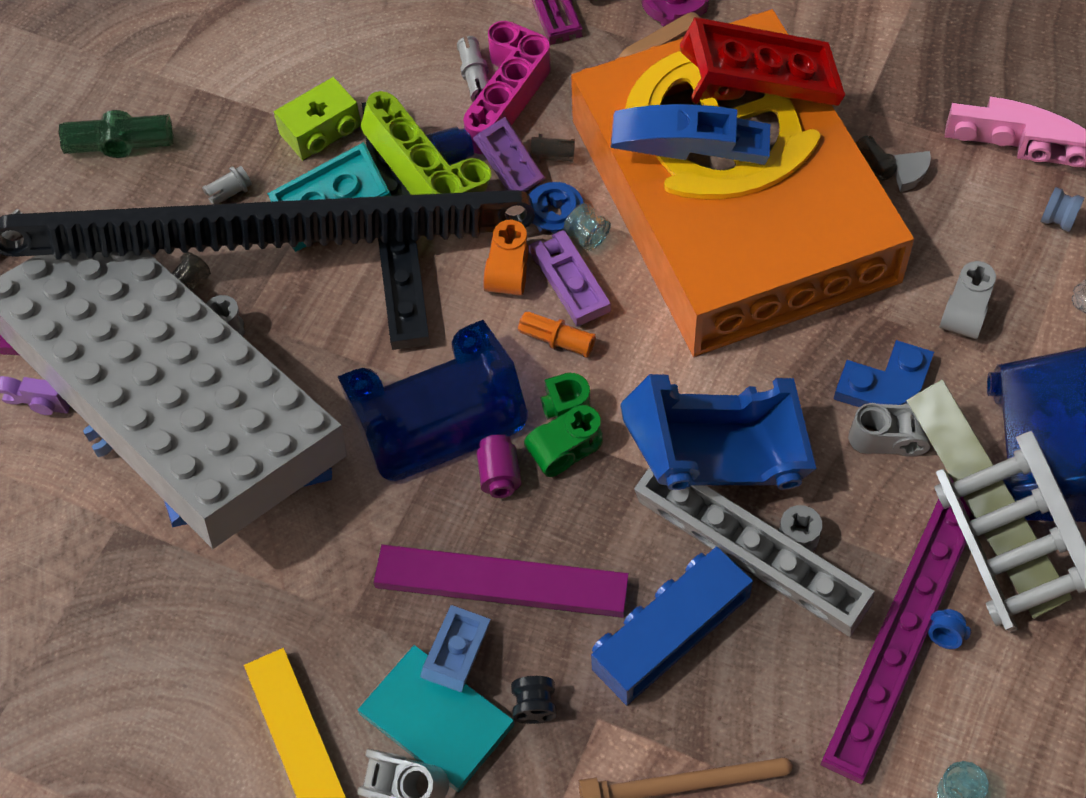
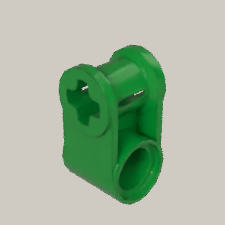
M579 405L551 422L535 428L527 435L524 445L546 477H554L561 474L571 465L595 453L601 447L603 433L600 429V415L593 407Z

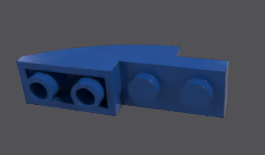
M668 104L633 107L614 112L611 148L686 160L689 153H696L765 165L770 157L771 124L737 118V109L718 106Z

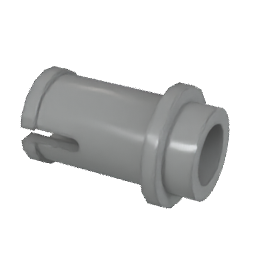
M233 166L230 167L229 173L202 187L204 193L211 196L208 198L211 204H220L240 191L243 193L248 191L247 187L251 186L252 182L242 166L236 169Z

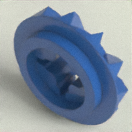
M549 182L539 185L529 193L535 213L531 224L536 225L539 232L544 229L551 230L553 234L562 229L570 232L573 224L580 223L584 211V202L581 194L574 187L566 183ZM548 202L555 208L561 207V215L553 211L548 212Z

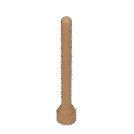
M777 758L607 785L606 780L598 781L597 777L578 780L580 798H646L787 776L791 773L793 765L787 758Z

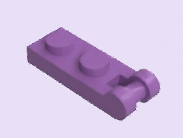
M564 230L552 234V239L542 243L539 240L529 244V251L534 262L540 266L576 327L611 312L610 301ZM557 252L559 253V255H557V256H555V257H551V255H553V254H555V253H557Z

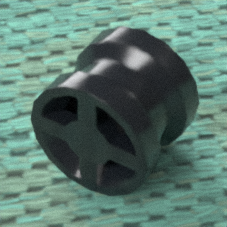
M526 676L512 682L511 693L516 697V705L513 707L512 714L516 722L540 724L556 718V706L551 702V695L555 691L554 680L545 676Z

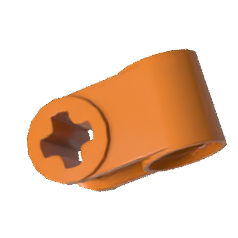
M513 219L504 220L493 231L489 258H487L484 271V291L514 295H523L529 249L526 243V228L519 221Z

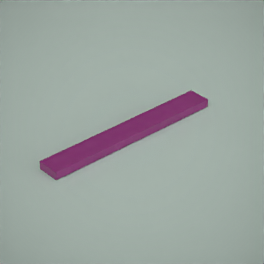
M961 497L970 521L975 519L965 500ZM939 499L820 764L861 785L932 623L930 617L939 607L966 544L965 537L952 508L944 509Z

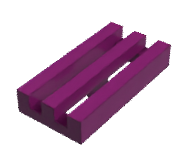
M532 0L549 45L556 44L557 38H561L563 42L568 41L569 35L573 34L576 38L583 37L582 26L571 0H560L570 23L568 26H565L555 0H546L557 26L556 29L552 26L543 1Z

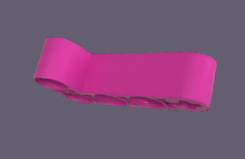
M498 21L489 27L490 60L499 68L463 117L466 146L476 154L483 153L473 137L504 117L507 118L512 126L551 70L548 39L542 34L513 22Z

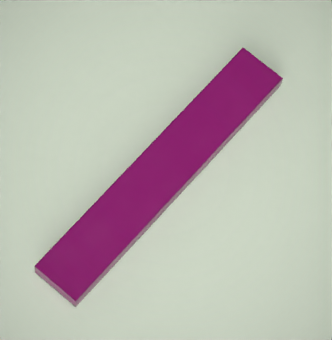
M381 544L373 583L375 588L624 618L629 573Z

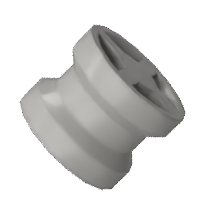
M796 505L783 513L778 531L813 552L816 550L820 540L822 520L813 508L805 505ZM797 524L803 527L806 526L807 528L801 529L797 528L795 525Z

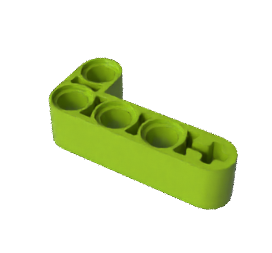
M383 91L374 92L369 95L361 121V129L411 195L486 191L491 178V169L484 161L469 158L449 166L395 96Z

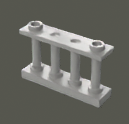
M1032 430L1016 437L1021 449L1014 451V457L956 482H953L951 476L944 469L936 471L940 484L934 486L944 509L952 508L992 598L991 601L986 602V606L996 627L1003 624L1005 630L1010 633L1019 630L1013 615L1075 590L1078 593L1086 591V542ZM1020 472H1023L1024 475L1032 472L1038 488L1031 490L1033 495L970 521L961 497ZM1039 510L1042 514L1050 511L1056 527L1049 529L1051 534L987 559L978 536ZM1056 550H1059L1060 553L1069 552L1075 565L1068 569L1069 574L1005 599L995 575Z

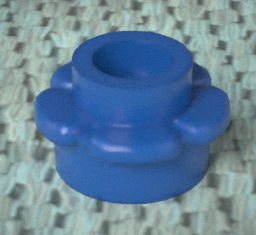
M952 609L939 610L930 617L932 623L928 634L930 639L940 647L946 649L959 648L963 640H967L971 635V628L966 625L967 622L964 616L958 611Z

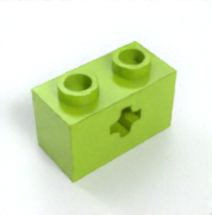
M334 77L273 111L279 134L302 161L313 154L321 152L326 146L343 136L351 134L361 126L357 102Z

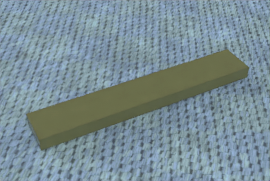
M943 379L906 400L953 482L994 465ZM1003 480L963 497L975 519L1016 502ZM1025 517L984 534L997 556L1038 539ZM1047 554L1006 571L1019 594L1060 577ZM1067 593L1028 610L1033 619H1037L1073 600V597L1070 593Z

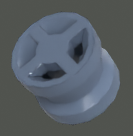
M1055 187L1041 222L1045 224H1059L1062 230L1070 233L1085 197L1080 195L1071 197L1066 195L1063 189Z

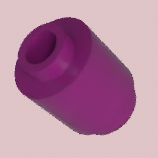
M506 435L485 437L480 441V448L477 450L481 489L494 498L509 497L521 486L517 448L512 444L511 438Z

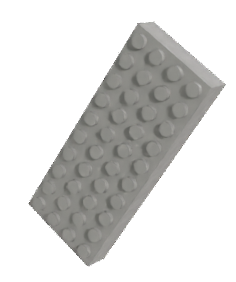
M146 250L138 256L133 251H128L125 256H119L117 252H112L109 257H104L101 252H97L93 258H88L85 253H81L77 259H72L69 254H65L60 260H56L53 255H39L28 259L0 276V335L212 549L346 457L342 425Z

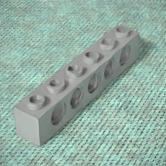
M649 467L634 488L639 503L711 549L717 546L736 565L850 638L874 603V590L706 485H691L681 490H670L667 485L658 483Z

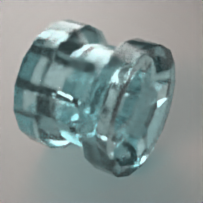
M583 203L569 214L565 220L563 230L571 238H578L579 245L586 251H591L606 238L611 228V223L604 216L595 215V209L588 203Z
M955 762L946 769L938 783L937 797L961 798V795L957 794L956 791H952V789H957L962 793L963 798H985L989 787L987 776L979 766L972 762Z

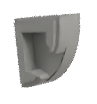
M930 151L893 156L892 166L900 192L913 189L927 174L931 160Z

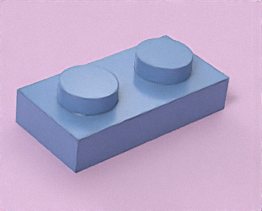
M450 605L423 665L420 678L462 692L491 619Z

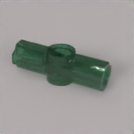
M121 110L107 111L102 115L101 120L63 122L59 124L58 131L60 147L64 154L101 151L104 155L112 158L126 157L130 155L132 149L171 146L174 139L172 121L169 114L132 117L127 112Z

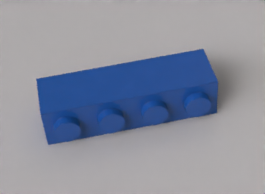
M717 546L707 555L700 553L695 556L687 565L685 574L677 581L670 579L665 582L656 592V599L645 608L643 606L635 608L626 617L624 626L614 635L611 633L605 634L593 646V653L591 654L592 671L626 706L750 598L753 580Z

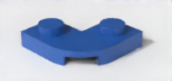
M896 340L885 371L846 360L835 391L834 400L856 407H861L867 403L908 404L906 400L922 390L934 351Z

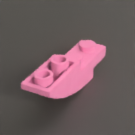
M991 96L987 107L952 103L946 123L945 138L991 143L999 146L1018 147V159L1063 164L1072 167H1086V129L1069 119L1033 105Z

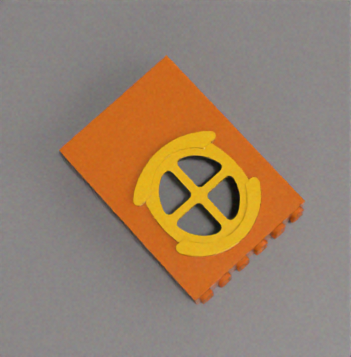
M773 9L752 14L730 23L788 34ZM683 38L660 46H653L647 50L626 57H619L613 61L592 68H585L580 72L571 74L573 123L693 357L903 283L914 237L832 105L764 93L765 96L761 99L732 108L737 109V118L747 119L768 111L774 112L778 117L779 134L765 165L733 160L736 164L734 168L716 170L700 166L688 159L681 160L611 148L613 114L615 111L633 107L661 105L663 98L696 88L701 79L699 68L681 53L680 43ZM715 98L700 100L702 105L720 107Z

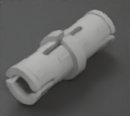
M467 36L470 47L466 48L463 37L457 42V50L462 61L460 67L461 74L468 83L470 98L474 102L480 94L479 92L489 82L487 78L489 69L486 60L482 59L478 39L474 36Z

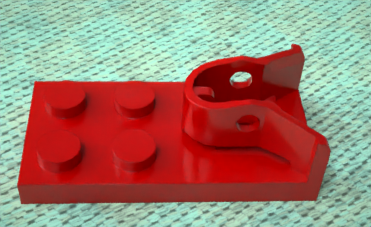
M694 17L680 43L681 53L699 68L701 76L692 93V100L695 104H698L700 100L715 98L717 100L739 99L747 90L839 106L845 97L829 42ZM723 86L729 87L726 91H718Z

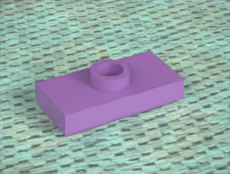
M506 117L473 137L506 190L526 192L545 179Z

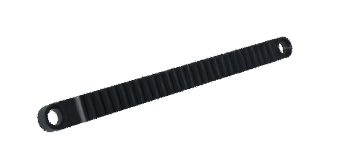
M519 190L8 214L0 217V254L12 257L53 255L56 260H60L65 254H69L72 259H77L81 253H85L88 258H93L97 252H101L104 257H109L112 252H117L119 256H125L128 251H133L138 256L144 250H148L152 255H156L160 249H164L167 254H172L175 248H179L183 253H187L190 248H196L198 252H203L206 247H211L215 252L219 251L222 246H227L230 251H234L238 245H242L245 250H250L253 244H257L261 249H265L268 244L281 248L284 243H288L291 247H296L299 242H304L307 247H311L315 241H319L322 246H327L331 240H334L337 245H342L345 240H350L352 244H357L360 239H365L370 244L373 243L375 238H380L383 243H387L391 237H395L398 242H403L405 237L418 241L420 236L433 240L435 235H440L444 240H447L451 234H455L459 239H463L467 233L473 238H478L480 233L493 232L495 227L504 220L513 219L519 221L526 228L533 222L535 213L532 199L527 193ZM517 205L525 208L519 215L512 216L505 213L512 206ZM9 230L16 231L23 238L15 241L8 240L2 236V233Z

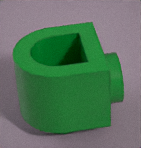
M564 373L544 380L546 395L540 397L547 420L556 419L579 405L591 407L590 386L583 376L576 373Z

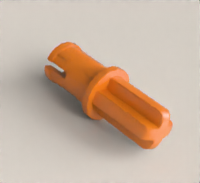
M525 312L521 316L518 325L520 333L550 343L549 345L552 349L558 346L583 355L586 358L591 354L596 340V334L565 325L563 319L554 321L531 312Z

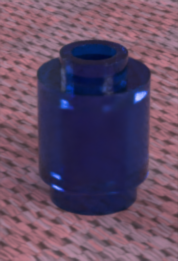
M456 126L425 134L449 166L474 155L471 136L464 128L459 129Z

